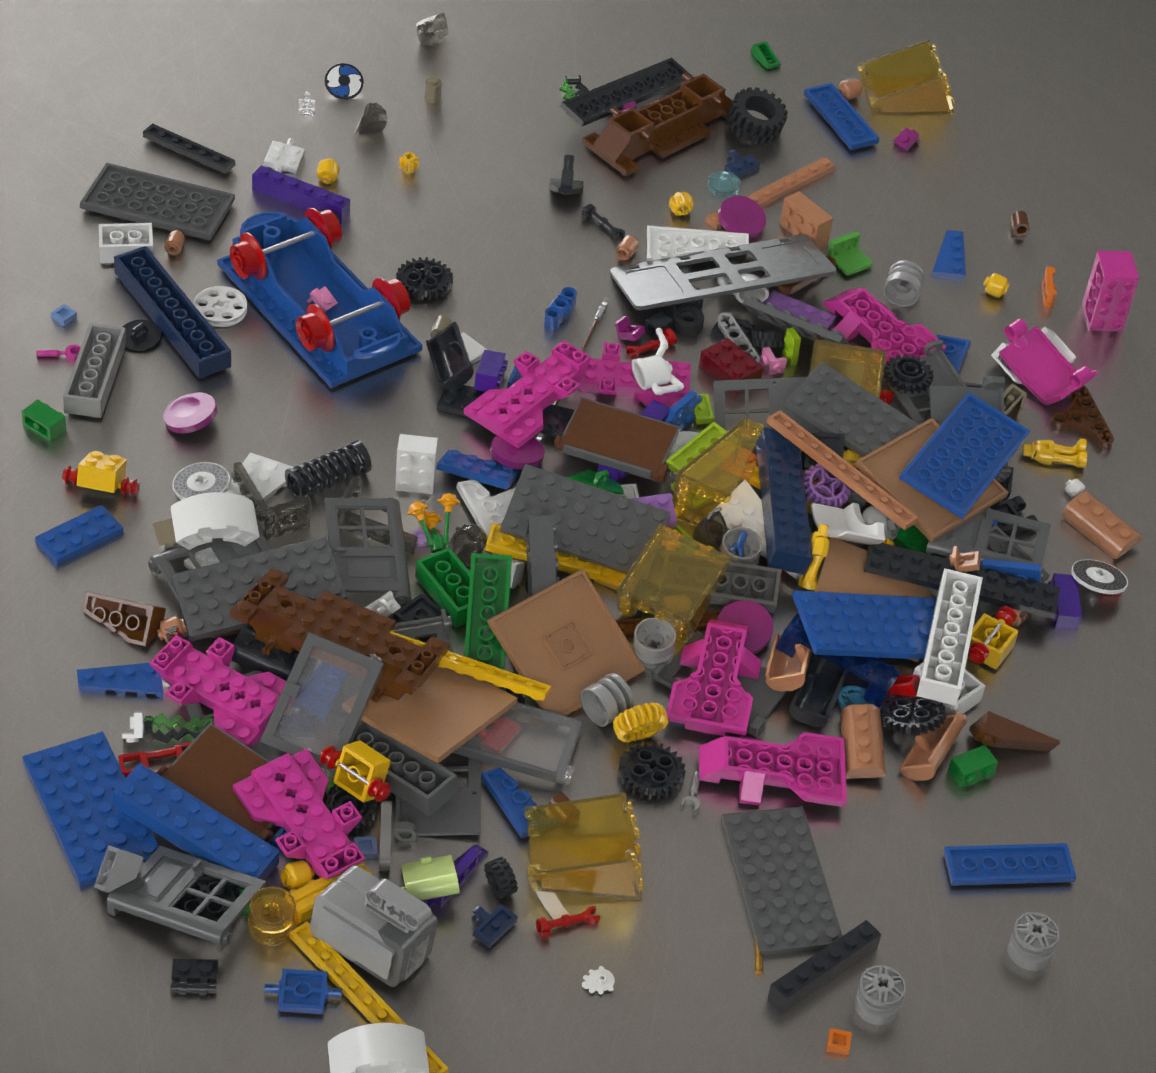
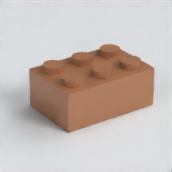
M800 191L785 197L780 225L792 235H807L819 249L828 245L833 217Z

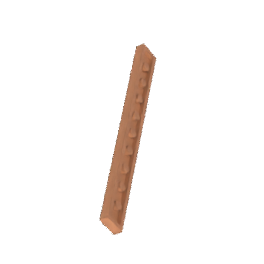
M823 157L746 197L754 200L762 208L835 170L836 165L826 157ZM718 211L706 216L705 222L717 231L723 228L719 221Z
M781 410L767 418L766 423L902 529L906 530L917 523L918 516Z

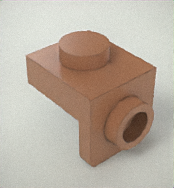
M957 546L953 547V553L950 554V563L952 566L954 565L956 571L968 572L980 569L981 556L979 551L960 553Z

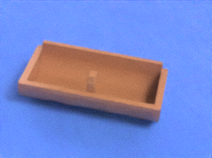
M1084 491L1072 499L1062 513L1068 523L1112 559H1118L1143 540V536L1094 498L1088 491Z
M806 631L784 635L775 634L765 673L766 683L771 689L775 691H794L804 684L812 652Z
M856 704L844 707L840 713L841 738H844L846 779L886 777L880 709L871 704Z
M958 712L954 715H946L944 724H940L941 728H935L934 732L928 730V734L922 732L919 736L916 735V742L901 764L899 771L911 780L927 781L931 779L966 725L967 718L965 713Z

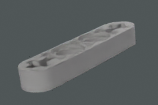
M721 313L718 316V327L725 338L728 337L738 347L746 345L748 349L745 352L748 355L750 354L760 364L758 353L730 313ZM725 319V321H729V324L727 325L726 322L722 321ZM731 332H738L739 336L733 338L729 334Z
M381 801L379 871H390L392 801Z

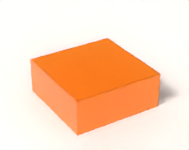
M830 1028L826 1051L849 1055L852 1032Z

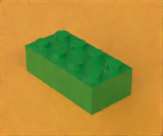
M450 547L417 560L416 579L437 605L450 614L451 622L456 628L466 624L470 571Z

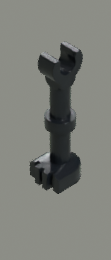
M588 204L583 207L584 210H582L581 215L584 220L592 217L601 228L604 227L610 232L615 242L618 241L619 236L621 238L625 237V231L613 227L608 222V219L601 217L596 212L594 205Z

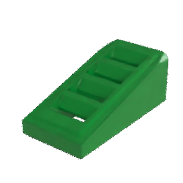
M767 41L753 44L750 52L766 69L781 66Z

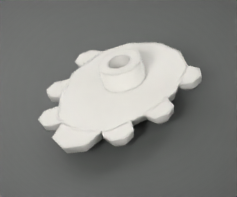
M600 966L595 971L590 969L589 976H583V979L586 981L582 982V987L589 989L591 994L598 991V994L602 995L606 990L610 992L614 990V976L610 971L604 969L603 966Z

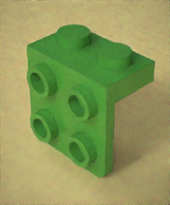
M858 231L835 238L829 242L827 256H831L836 260L835 265L845 275H851L873 266V261L858 248L861 236Z

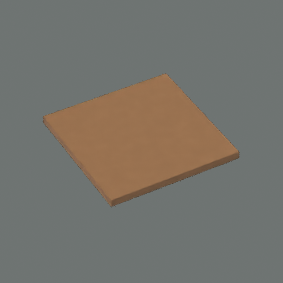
M933 418L862 457L855 463V466L867 478L919 517L914 525L931 542L1004 499L1009 493L994 479L966 516L961 519L899 479L904 469L940 427Z
M830 537L828 539L830 542L827 557L823 558L816 592L933 597V594L924 586L864 572L868 551L836 538ZM910 659L915 662L919 661V659Z
M583 569L487 621L519 675L551 686L550 693L544 701L535 700L540 709L568 716L582 708L580 700L581 691L589 685L597 683L599 679L604 678L607 674L615 673L627 682L646 670Z
M437 667L423 685L417 688L412 695L405 693L400 700L388 696H381L377 702L370 699L361 720L438 764L515 706L517 698L487 681H479L472 676L458 674L449 668ZM359 693L344 702L342 710L350 714Z

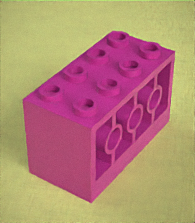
M1097 251L1082 302L1089 330H1124L1139 281L1132 252Z

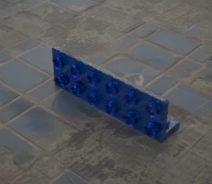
M798 613L788 624L775 647L791 658L796 653V644H802L812 650ZM821 655L870 683L862 698L871 704H875L878 708L882 705L900 674L893 666L887 665L877 657Z

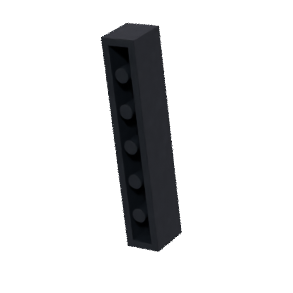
M865 920L773 982L770 986L768 1000L781 1014L785 1013L876 951L881 933L869 921Z

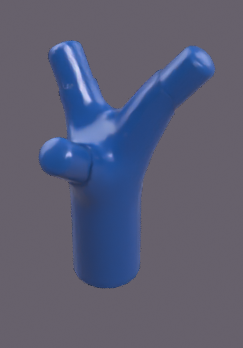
M740 532L736 543L728 549L729 552L738 549L739 557H744L743 545L747 537L746 532Z

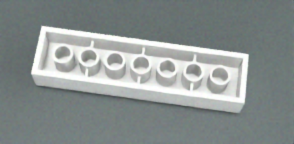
M944 568L917 696L957 705L983 577Z

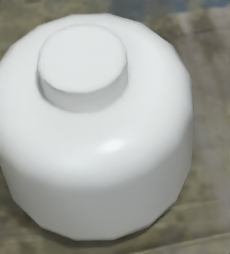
M1077 478L1069 479L1065 483L1064 491L1072 499L1085 490V485Z

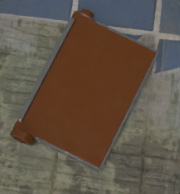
M581 397L562 437L556 436L554 446L558 452L663 483L668 472V465L665 462L681 427Z
M209 723L168 768L163 765L158 770V775L268 844L272 839L273 831L270 829L275 823L254 821L233 791V784L250 777L252 770L270 761L217 726Z

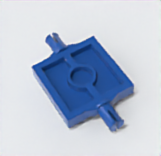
M691 390L669 409V415L665 422L680 426L681 432L687 424L693 422L695 408L697 404L702 402V397Z
M283 969L279 984L265 983L264 993L278 994L279 1012L324 1014V1005L327 997L341 998L342 989L328 988V972Z

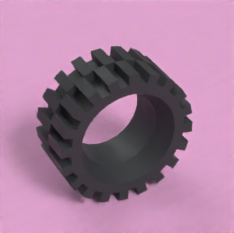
M751 87L747 88V90L742 89L740 93L738 92L735 95L726 120H728L727 125L731 126V132H736L735 136L737 138L741 136L744 142L749 140L752 145H755L757 142L759 146H763L764 142L766 145H769L771 141L774 143L779 138L787 120L788 111L785 110L786 105L784 103L781 104L782 100L775 98L776 94H768V90L760 91V88L757 87L754 90ZM747 110L759 112L766 116L768 120L758 119Z

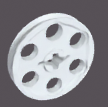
M227 286L206 288L196 295L193 303L213 327L235 325L245 318L248 310L246 297L237 289ZM211 294H216V295H218V296H216V297H211V296H209V295H211ZM228 296H235V298L230 299ZM201 303L207 304L206 306H199ZM235 307H242V309L237 310ZM211 314L213 317H206V315ZM225 316H230V317H232V318H230V319H225V318H223V317H225Z

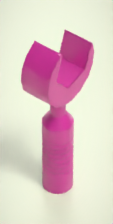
M73 344L67 346L65 351L57 349L36 350L37 357L65 355L68 360L76 361L77 355L72 353L79 352L81 347Z

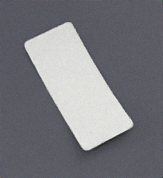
M551 886L536 891L541 903L553 919L561 918L562 915H569Z

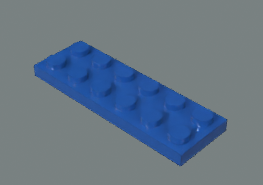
M832 83L804 89L805 97L850 150L879 143L880 138Z
M1067 843L947 846L943 851L951 886L1075 882L1076 873Z

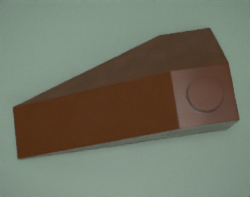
M86 591L82 611L99 623H103L112 632L122 636L127 642L148 647L158 634L157 629H160V622L164 620L166 608Z
M990 711L969 727V731L974 739L986 746L1050 752L1060 744V740Z

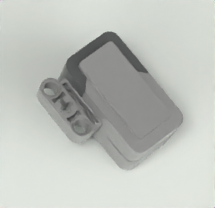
M353 865L315 898L310 932L317 940L319 938L333 947L337 953L351 962L353 961L356 965L387 985L395 987L402 980L405 981L424 963L425 958L430 955L438 921L429 906L391 881L387 879L379 880L362 868Z

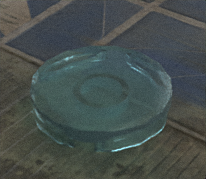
M719 171L711 174L708 178V188L716 195L723 194L724 197H728L739 192L741 181L733 173Z

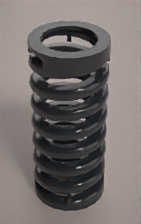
M357 440L347 444L346 447H339L328 454H322L311 461H305L302 465H295L293 469H286L285 481L293 497L301 501L307 498L308 493L315 495L317 490L324 491L326 486L332 488L335 483L341 484L343 479L346 481L351 480L352 475L358 477L361 472H370L372 468L371 458L364 444Z

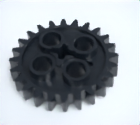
M419 257L417 261L412 258V262L406 261V265L401 264V268H398L396 273V279L404 285L409 296L414 295V299L418 298V296L421 297V300H424V297H427L428 300H431V297L437 299L438 295L443 297L444 293H448V290L453 285L451 269L447 268V264L441 265V261L435 262V258L431 261L428 260V257L425 260Z
M898 695V699L892 697L891 701H885L886 705H882V709H880L883 727H887V730L893 729V733L900 731L901 735L908 733L911 736L913 733H916L919 736L920 732L928 734V730L934 732L935 728H941L940 724H944V720H946L943 702L919 696L902 697ZM915 706V708H914V721L911 722V720H912V707Z
M644 742L642 747L636 743V749L630 746L629 752L624 751L623 757H620L618 777L622 778L621 784H627L626 790L633 789V795L639 792L640 798L648 795L649 800H651L652 796L659 800L660 795L667 798L668 792L674 795L675 789L680 790V786L685 778V763H681L682 757H677V751L670 752V746L664 749L663 743L659 747L656 746L655 742H652L651 746Z
M203 874L191 888L210 894L221 879ZM227 882L215 896L234 903L239 897L240 892L237 891L236 884L231 885L230 882ZM186 892L174 907L193 913L204 901V898ZM210 901L198 916L217 922L229 907Z

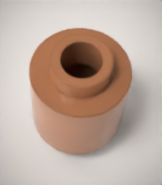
M174 230L169 233L164 245L167 253L171 255L180 254L185 242L184 234L181 231Z
M630 235L625 236L617 247V256L622 260L630 259L639 247L638 240Z

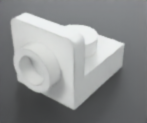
M134 712V717H130V729H134V733H122V739H126V742H139V738H143V712Z

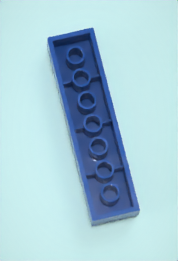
M141 763L133 769L113 792L114 807L193 857L264 881L279 864L280 850Z

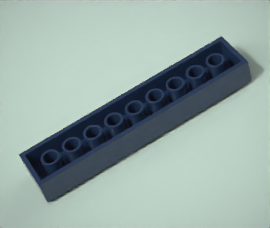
M146 246L114 256V270L117 277L153 322L158 325L161 332L199 379L232 367L230 348Z
M763 427L756 442L768 567L805 575L813 556L800 448L777 430Z

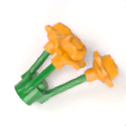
M443 494L442 498L437 499V502L445 507L444 537L441 534L435 533L436 524L441 522V515H438L435 511H426L429 506L423 504L422 501L414 502L409 506L410 511L407 514L417 517L419 524L422 525L432 553L446 549V545L449 544L450 513H452V507L461 504V501L457 500L455 494ZM427 527L429 528V531H431V534H432L431 537H430V534H429V532H428Z

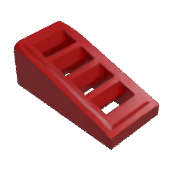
M919 675L882 677L876 686V691L917 697L920 678Z

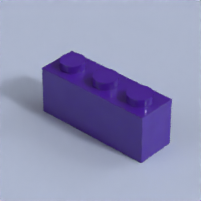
M484 350L476 371L474 390L488 391L489 389L501 387L502 379H504L508 366V360H505L506 353Z
M1054 573L1052 580L1048 584L1060 587L1056 614L1054 619L1051 618V620H1054L1055 629L1078 630L1082 619L1078 583L1072 575Z

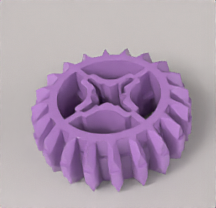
M819 463L815 465L816 467L811 466L809 470L805 471L803 479L805 496L807 497L806 502L811 501L812 504L816 503L836 508L842 507L843 503L847 502L851 494V488ZM818 478V483L813 486L812 480ZM839 488L840 493L834 496L835 489Z

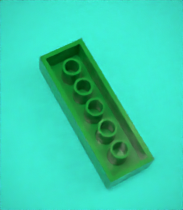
M472 553L464 656L505 670L506 652L487 621L509 609L512 556Z

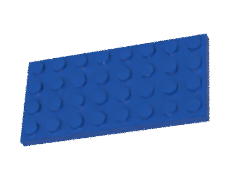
M968 392L904 469L899 479L963 519L1031 431Z
M797 590L792 595L814 655L904 659L925 658L936 605L934 598Z
M103 731L22 756L25 768L80 887L96 882L108 845L144 857L142 860L144 863L159 848L149 828L113 806V792L124 781L125 776L121 772L120 765Z

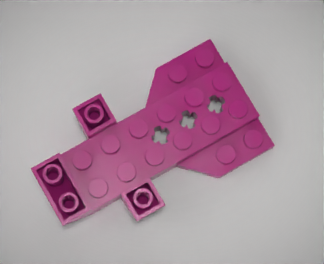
M865 288L849 289L823 302V305L834 315L839 313L843 317L834 330L841 332L847 341L857 337L859 332L871 343L870 356L880 365L886 364L887 361H890L891 357L896 359V355H899L901 358L903 354L907 357L913 355V358L927 356L924 352L925 346L932 341L939 340L922 324L916 323L914 326L905 324V321L898 320L895 317L896 315L887 306L874 298ZM943 344L942 350L945 352L946 346Z
M565 340L552 349V355L542 363L539 362V358L528 351H524L514 359V364L523 377L508 389H489L465 407L464 414L519 449L543 430L542 410L554 401L568 397L580 388L578 382L591 361V356Z
M604 342L602 359L591 358L578 382L580 388L577 389L579 392L634 398L637 402L641 401L646 407L652 400L672 407L689 393L691 363L668 361L672 365L671 374L684 384V389L661 396L655 395L652 388L643 390L638 385L632 371V363L620 362L621 344ZM669 382L667 385H662V386H659V387H664V386L673 385V384Z
M710 619L704 639L683 646L680 665L695 667L697 671L691 673L690 677L673 683L666 712L668 721L685 724V729L720 736H725L726 732L746 736L753 697L749 692L746 693L737 678L739 674L742 677L758 679L762 664L758 657L744 647L749 626Z
M175 635L149 662L152 668L171 686L165 693L166 696L180 704L202 703L213 709L215 726L251 748L263 735L286 681L270 672L244 676L229 668L235 645L220 637L207 649V655L194 649L189 641ZM291 697L287 705V708L296 700V698Z
M804 732L793 742L790 741L783 745L764 742L757 738L723 736L699 746V780L719 783L721 778L741 781L739 785V803L760 806L763 785L790 788L806 802L845 807L847 793L844 738Z
M307 748L292 756L287 753L252 770L250 777L233 784V791L254 821L262 823L263 821L272 822L276 826L284 827L287 831L286 834L275 839L286 858L306 859L317 876L329 880L345 872L351 866L366 861V858L355 842L351 843L347 837L349 832L362 819V816L351 801L332 810V814L323 803V797L328 786V778Z

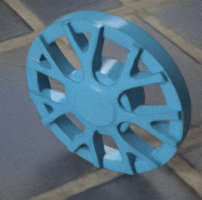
M859 686L843 687L837 698L842 708L847 707L845 703L849 705H875L873 695L868 690Z

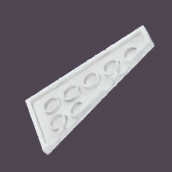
M647 225L646 262L749 244V234Z
M250 452L231 479L229 488L225 493L241 495L252 500L254 509H256L274 496L276 491L282 486H287L285 470L288 468L293 469L294 467Z
M745 479L708 514V517L726 531L736 527H745L755 531L762 541L760 554L767 559L762 500ZM785 571L795 579L800 575L797 573Z
M477 481L457 482V490L487 542L492 523L502 525L507 511L502 507L503 504L489 496L490 492Z

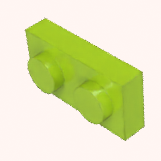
M792 327L787 328L784 338V350L782 351L783 357L787 359L790 366L797 365L801 337Z
M708 393L697 394L702 397V402L697 404L695 408V423H713L715 418Z

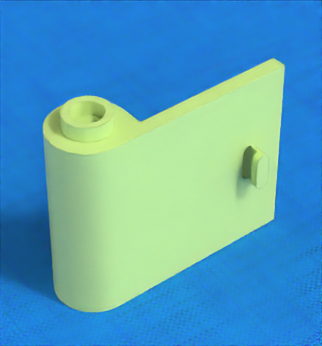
M451 855L436 858L425 857L421 858V861L401 864L405 884L401 888L421 901L460 893L458 878Z

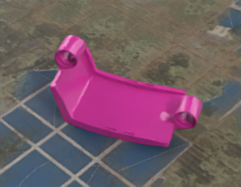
M1017 319L1004 328V333L1010 344L1000 350L999 354L1027 389L1046 406L1062 400L1099 374L1097 370L1091 371L1086 366L1076 370L1038 326L1028 331L1025 321Z

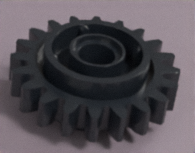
M903 354L902 358L899 355H896V359L891 357L890 361L886 362L883 373L884 378H887L886 383H892L891 388L897 387V391L904 390L905 394L907 391H910L911 394H914L915 390L921 393V390L926 391L927 387L931 385L934 377L933 370H930L931 365H925L926 361L921 362L920 357L913 358V355L907 357Z
M338 786L337 790L331 787L330 794L325 792L323 797V803L331 814L332 810L351 801L362 816V819L351 831L358 835V829L365 832L366 825L372 827L377 813L375 799L363 803L340 786Z

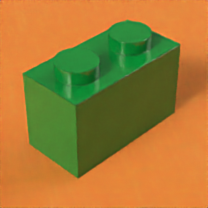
M38 399L22 410L23 425L50 442L66 430L65 416Z
M982 745L952 757L948 772L957 784L963 788L968 785L972 786L985 778L993 777L996 773L998 761L989 749Z

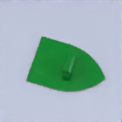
M587 469L567 477L615 494L623 495L624 493L621 485L609 478V471L606 469L600 472Z

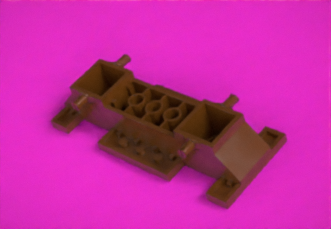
M685 72L681 78L686 80V82L680 84L678 91L641 109L635 110L632 107L625 111H619L615 106L611 107L610 112L615 116L608 119V124L600 135L596 132L583 137L582 143L623 175L628 176L638 171L639 165L632 160L652 150L658 156L664 158L709 136L710 129L703 124L720 116L727 118L733 100L725 95V88L704 73L691 77Z
M273 568L230 610L229 617L245 624L250 623L256 632L255 639L267 644L262 648V652L266 655H269L273 649L283 650L290 654L294 649L300 651L309 632L384 663L381 669L382 674L371 696V700L377 702L381 696L400 700L405 693L412 695L438 667L440 660L450 648L449 643L433 636L423 647L390 633L395 627V620L325 590L313 601L283 588L288 582L289 575ZM315 646L310 654L314 658L363 678V683L369 672V668Z

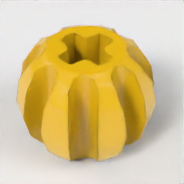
M676 192L674 196H671L669 208L675 215L686 216L693 210L694 201L687 192Z

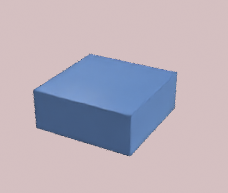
M63 304L51 312V318L65 326L77 318V312Z
M375 836L354 838L355 844L366 859L377 858L378 852Z

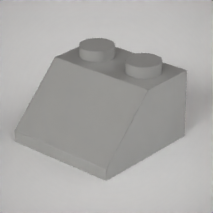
M108 845L94 887L109 893L136 879L137 874H140L143 870L144 862L142 860L144 857Z

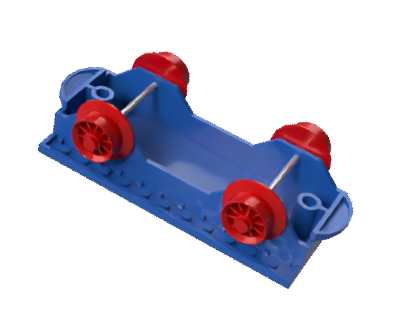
M309 208L305 212V218L298 221L293 216L287 218L285 213L276 211L255 214L241 224L240 236L232 239L233 245L230 247V255L217 259V264L330 388L422 351L423 345L400 322L401 315L410 310V299L404 285L398 279L386 281L383 278H376L372 283V288L368 289L331 251L332 245L339 243L342 238L340 223L332 211L323 210L319 212L315 208ZM326 286L338 304L327 312H324L314 302L308 304L309 294L314 289L318 288L320 290Z

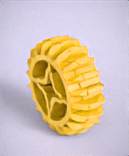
M645 703L631 707L616 716L613 721V728L619 740L623 742H636L637 740L650 738V736L656 735L666 728L668 716L663 705H660V703Z

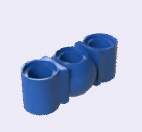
M563 288L558 298L554 299L545 310L544 327L546 329L557 330L563 319L567 318L575 308L577 291L574 288Z

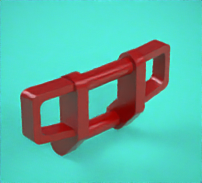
M192 741L177 744L173 748L119 755L118 760L121 772L126 778L133 771L125 769V762L140 761L142 765L150 769L148 763L150 760L176 756L177 759Z

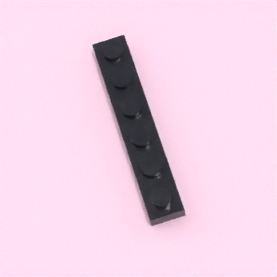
M153 123L143 131L144 138L226 174L236 165L234 159Z

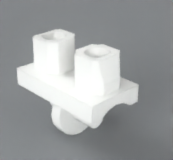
M388 591L365 608L388 617L401 607L394 599L393 593Z

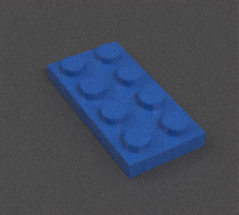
M448 450L437 462L436 467L440 471L506 490L518 477L519 472L518 469L497 464L493 460L479 459L476 455H465L458 450Z
M100 505L36 536L35 542L56 565H59L124 533L123 526L107 509Z

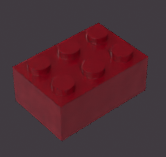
M728 337L701 351L699 368L715 381L762 378L763 366ZM745 391L728 392L735 397Z

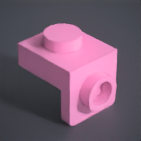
M326 286L320 290L318 288L314 289L309 294L310 298L307 300L308 304L314 302L324 312L329 311L338 304Z
M770 347L763 348L760 364L764 367L767 374L773 375L785 372L787 359L785 357L775 358Z

